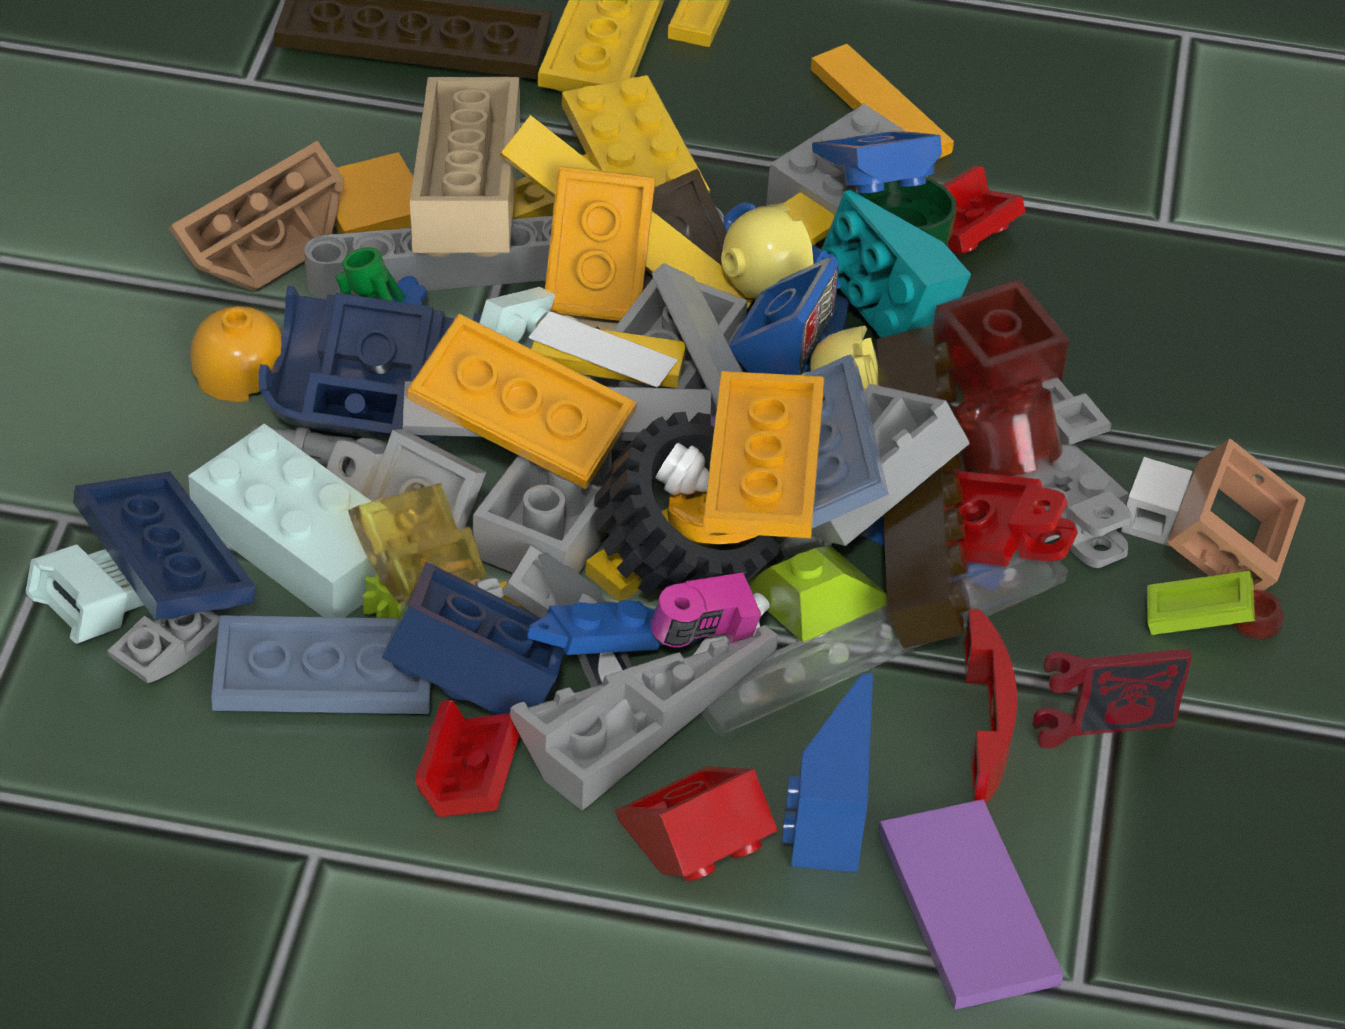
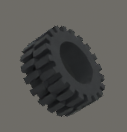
M686 411L675 412L667 421H665L663 416L652 421L646 429H642L611 464L598 483L602 487L595 494L594 507L602 508L603 510L594 519L597 532L608 531L610 534L602 543V546L607 556L619 553L624 561L617 567V570L625 578L632 572L636 573L642 579L637 589L648 596L656 588L663 591L666 587L686 583V581L742 572L749 583L778 554L782 548L780 544L787 538L758 535L738 543L721 544V549L716 550L689 540L679 533L662 514L654 498L652 484L661 483L655 477L677 443L687 449L691 445L699 449V452L703 454L705 459L704 467L708 471L710 470L715 428L711 426L710 414L698 412L688 421Z

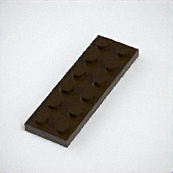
M285 0L274 31V44L276 47L292 48L298 51L308 50L332 53L339 56L379 59L386 62L395 61L427 67L466 70L473 73L483 72L537 79L551 28L552 11L469 0Z

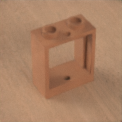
M1229 438L1197 462L1167 544L1208 576L1250 570L1255 597L1278 582L1306 498ZM1255 475H1261L1263 479H1259ZM1218 488L1261 521L1254 544L1210 511Z

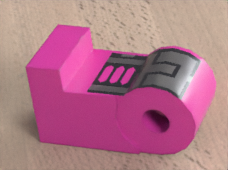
M742 572L686 581V583L666 587L661 592L650 625L655 638L671 647H683L688 645L694 638L727 634L730 643L754 635L761 612Z

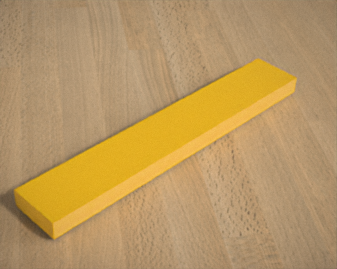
M531 115L500 154L503 159L554 199L559 166L601 171ZM652 211L645 268L647 272L652 275L657 268L665 263L693 276L699 283L748 300L747 308L750 306L753 299L745 297L735 288L718 262Z

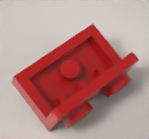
M974 165L942 185L950 191L956 200L952 237L948 241L949 249L955 254L974 250L980 241L993 233L1007 229L1011 221L1026 212L1022 195L989 190L982 166Z
M453 700L440 702L435 721L429 730V739L421 764L418 765L415 776L420 794L426 798L438 817L497 810L520 735L510 718V713L465 719Z

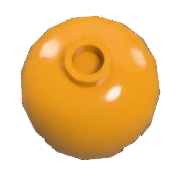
M228 307L208 315L196 329L190 347L192 376L194 375L198 379V387L204 393L219 400L232 402L249 401L250 393L260 391L258 375L260 364L268 365L269 369L272 370L275 360L281 354L282 329L267 313L251 307Z

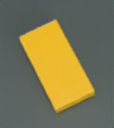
M680 0L668 26V39L710 47L731 0Z

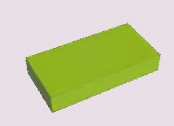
M1250 570L1147 585L1148 626L1151 635L1255 621L1254 588Z

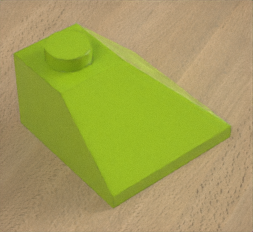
M832 546L817 547L799 553L788 560L771 566L748 583L752 594L760 593L768 600L770 607L767 611L802 643L887 605V594Z

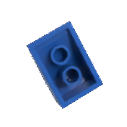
M862 673L802 753L800 775H789L786 809H794L795 811L785 810L782 843L792 844L791 867L858 873L868 804L873 674Z

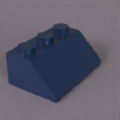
M425 562L391 633L382 658L391 662L398 671L412 677L420 676L440 686L452 698L469 700L489 710L492 715L510 713V708L517 703L525 702L528 708L543 703L557 678L564 650L561 647L526 637L530 625L541 619L540 617L435 565Z

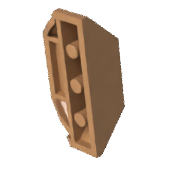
M317 140L175 222L168 229L196 269L255 292L304 263L305 245L311 239L322 235H332L339 194L342 191L344 178Z

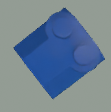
M899 130L812 143L813 153L845 173L846 184L856 185V193L884 191V183L897 181L898 186L926 184V176L935 173L934 163L942 155L940 135Z

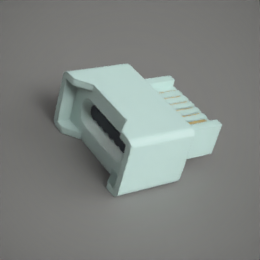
M73 545L31 559L26 586L27 596L32 601L48 604L72 628L70 639L76 644L121 628L124 612L144 605L106 549L88 555L78 545Z

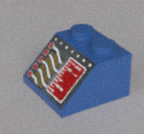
M834 256L782 278L759 294L729 344L733 355L749 373L802 375V373L806 372L808 368L806 362L817 344L825 339L824 330L834 315L839 262Z

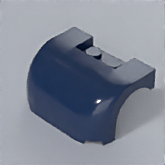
M287 286L281 354L275 360L272 370L269 369L268 365L260 364L258 374L259 390L272 412L290 425L316 431L389 441L392 430L403 429L405 381H413L455 318L445 317L444 311L434 310L433 307L368 297L336 293V295L327 294V299L301 296L295 287ZM474 313L473 321L480 323L482 314ZM415 435L429 443L441 441L448 437Z

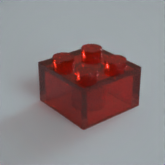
M1020 279L936 306L933 326L940 343L945 341L949 343L954 359L955 369L948 372L978 410L1015 398L1017 390L1057 377L1062 382L1069 339Z

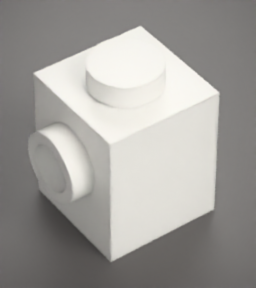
M1144 457L1127 502V507L1131 513L1130 524L1126 527L1123 526L1121 532L1170 546L1167 544V541L1188 489L1193 471Z

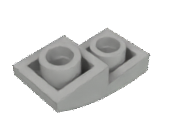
M212 611L182 615L174 619H159L155 622L144 616L107 651L108 655L146 683L153 682L187 664L213 644L218 636L219 616Z

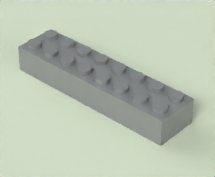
M653 279L613 330L615 332L684 341ZM697 282L728 343L737 325L746 318L748 300ZM687 347L678 388L658 386V388L701 389L703 387L704 381ZM584 375L606 387L657 388L649 384ZM617 440L587 489L518 455L473 514V557L513 573L524 553L530 546H533L542 553L550 554L579 574L585 566L586 560L593 555L608 534V531L597 532L594 520L603 510L602 508L594 507L595 494L602 487L598 483L611 464L632 441Z

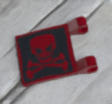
M1190 649L1086 659L1065 652L1050 653L1045 658L1044 671L1046 673L1053 671L1063 673L1051 675L1049 681L1051 691L1064 693L1078 686L1073 715L1053 708H1042L1035 712L1032 722L1034 728H1051V730L1043 729L1039 732V745L1049 749L1061 745L1072 736L1175 726L1192 660Z

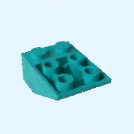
M851 190L844 191L822 250L835 256L839 262L838 279L841 284L839 289L881 338L933 324L941 343L971 273L942 241Z

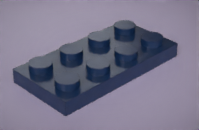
M171 471L75 486L74 505L155 620L174 619L182 615L210 610H225L229 607L253 603L255 584Z

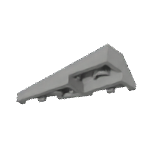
M764 625L756 629L755 636L727 644L723 638L710 642L708 651L683 658L679 652L604 676L601 685L573 693L572 689L568 687L556 691L554 700L529 708L525 702L517 703L510 708V718L544 781L583 811L776 650L778 634Z

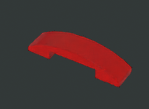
M970 609L963 643L966 683L987 684L990 731H976L970 764L972 801L983 799L985 804H987L998 788L1006 769L1016 720L1017 687L1010 656L998 631L980 609Z

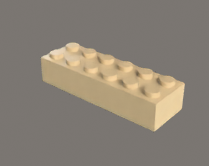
M428 77L410 196L412 253H425L432 257H443L451 253H474L480 257H492L499 253H510L517 169L503 159L500 154L521 127L519 77Z

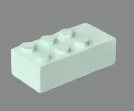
M266 424L261 425L188 475L190 498L220 539L322 617L345 618L363 605L362 595L365 593L366 576L375 577L376 573L386 565L409 567L408 527Z

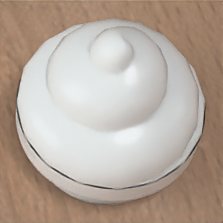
M677 443L662 464L655 478L666 484L664 490L672 495H678L679 493L689 495L696 491L707 492L709 471L704 467L705 459L703 454L699 452V449L692 445L687 449Z

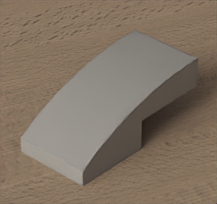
M1058 377L1017 390L1015 393L1014 406L1040 432L1059 443L1070 445L1111 430L1110 421L1087 394L1084 393L1074 397Z

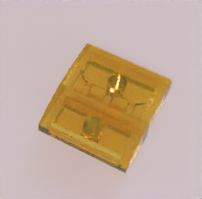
M442 483L361 504L348 510L355 532L371 565L398 603L408 600L425 562L435 565L467 582L487 576L470 526L457 529Z

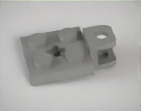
M403 429L392 430L387 444L374 438L336 442L326 468L408 527L409 551L432 563L453 560L486 474L485 471ZM346 457H350L349 465L344 473L342 463ZM426 487L430 495L429 506H424L421 511L418 509L419 500L413 496L415 489H424Z
M1074 443L1058 445L988 473L1040 479L1043 488L1054 489L1064 493L1068 505L1064 508L1060 517L1073 521L1078 531L1070 551L1088 566L1101 568L1127 556L1128 543L1116 529L1130 524L1131 513L1127 507L1129 493ZM1045 506L1046 511L1049 510V506ZM1050 536L1044 542H1049L1060 536ZM1096 545H1104L1109 547L1110 549L1106 551H1098L1095 550L1093 547Z

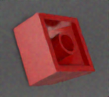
M705 766L615 810L619 822L661 874L683 877L685 881L696 880L712 873L716 869L714 862L728 855L731 858H737L758 850L762 846L760 839L778 831L754 769Z

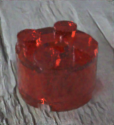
M1023 378L1015 381L1012 387L993 390L990 385L969 388L963 392L965 401L959 404L953 411L955 418L970 442L961 450L965 472H973L975 468L980 469V473L1017 476L1037 470V459L1049 454L1050 463H1052L1062 455L1063 448L1051 392L1043 387L1041 378Z

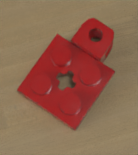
M954 471L959 478L963 493V503L956 504V508H959L966 533V537L958 539L963 547L967 562L1007 567L1016 549L1020 558L1027 560L1058 561L1067 556L1078 531L1073 521L1060 517L1064 508L1068 505L1064 493L1054 489L1043 488L1040 479ZM1045 506L1050 507L1048 511H1046ZM982 514H986V516H985L984 518H982V519H980V520H978V521H974V520H977L979 517H981ZM1057 535L1061 537L1053 544L1044 543L1050 536Z

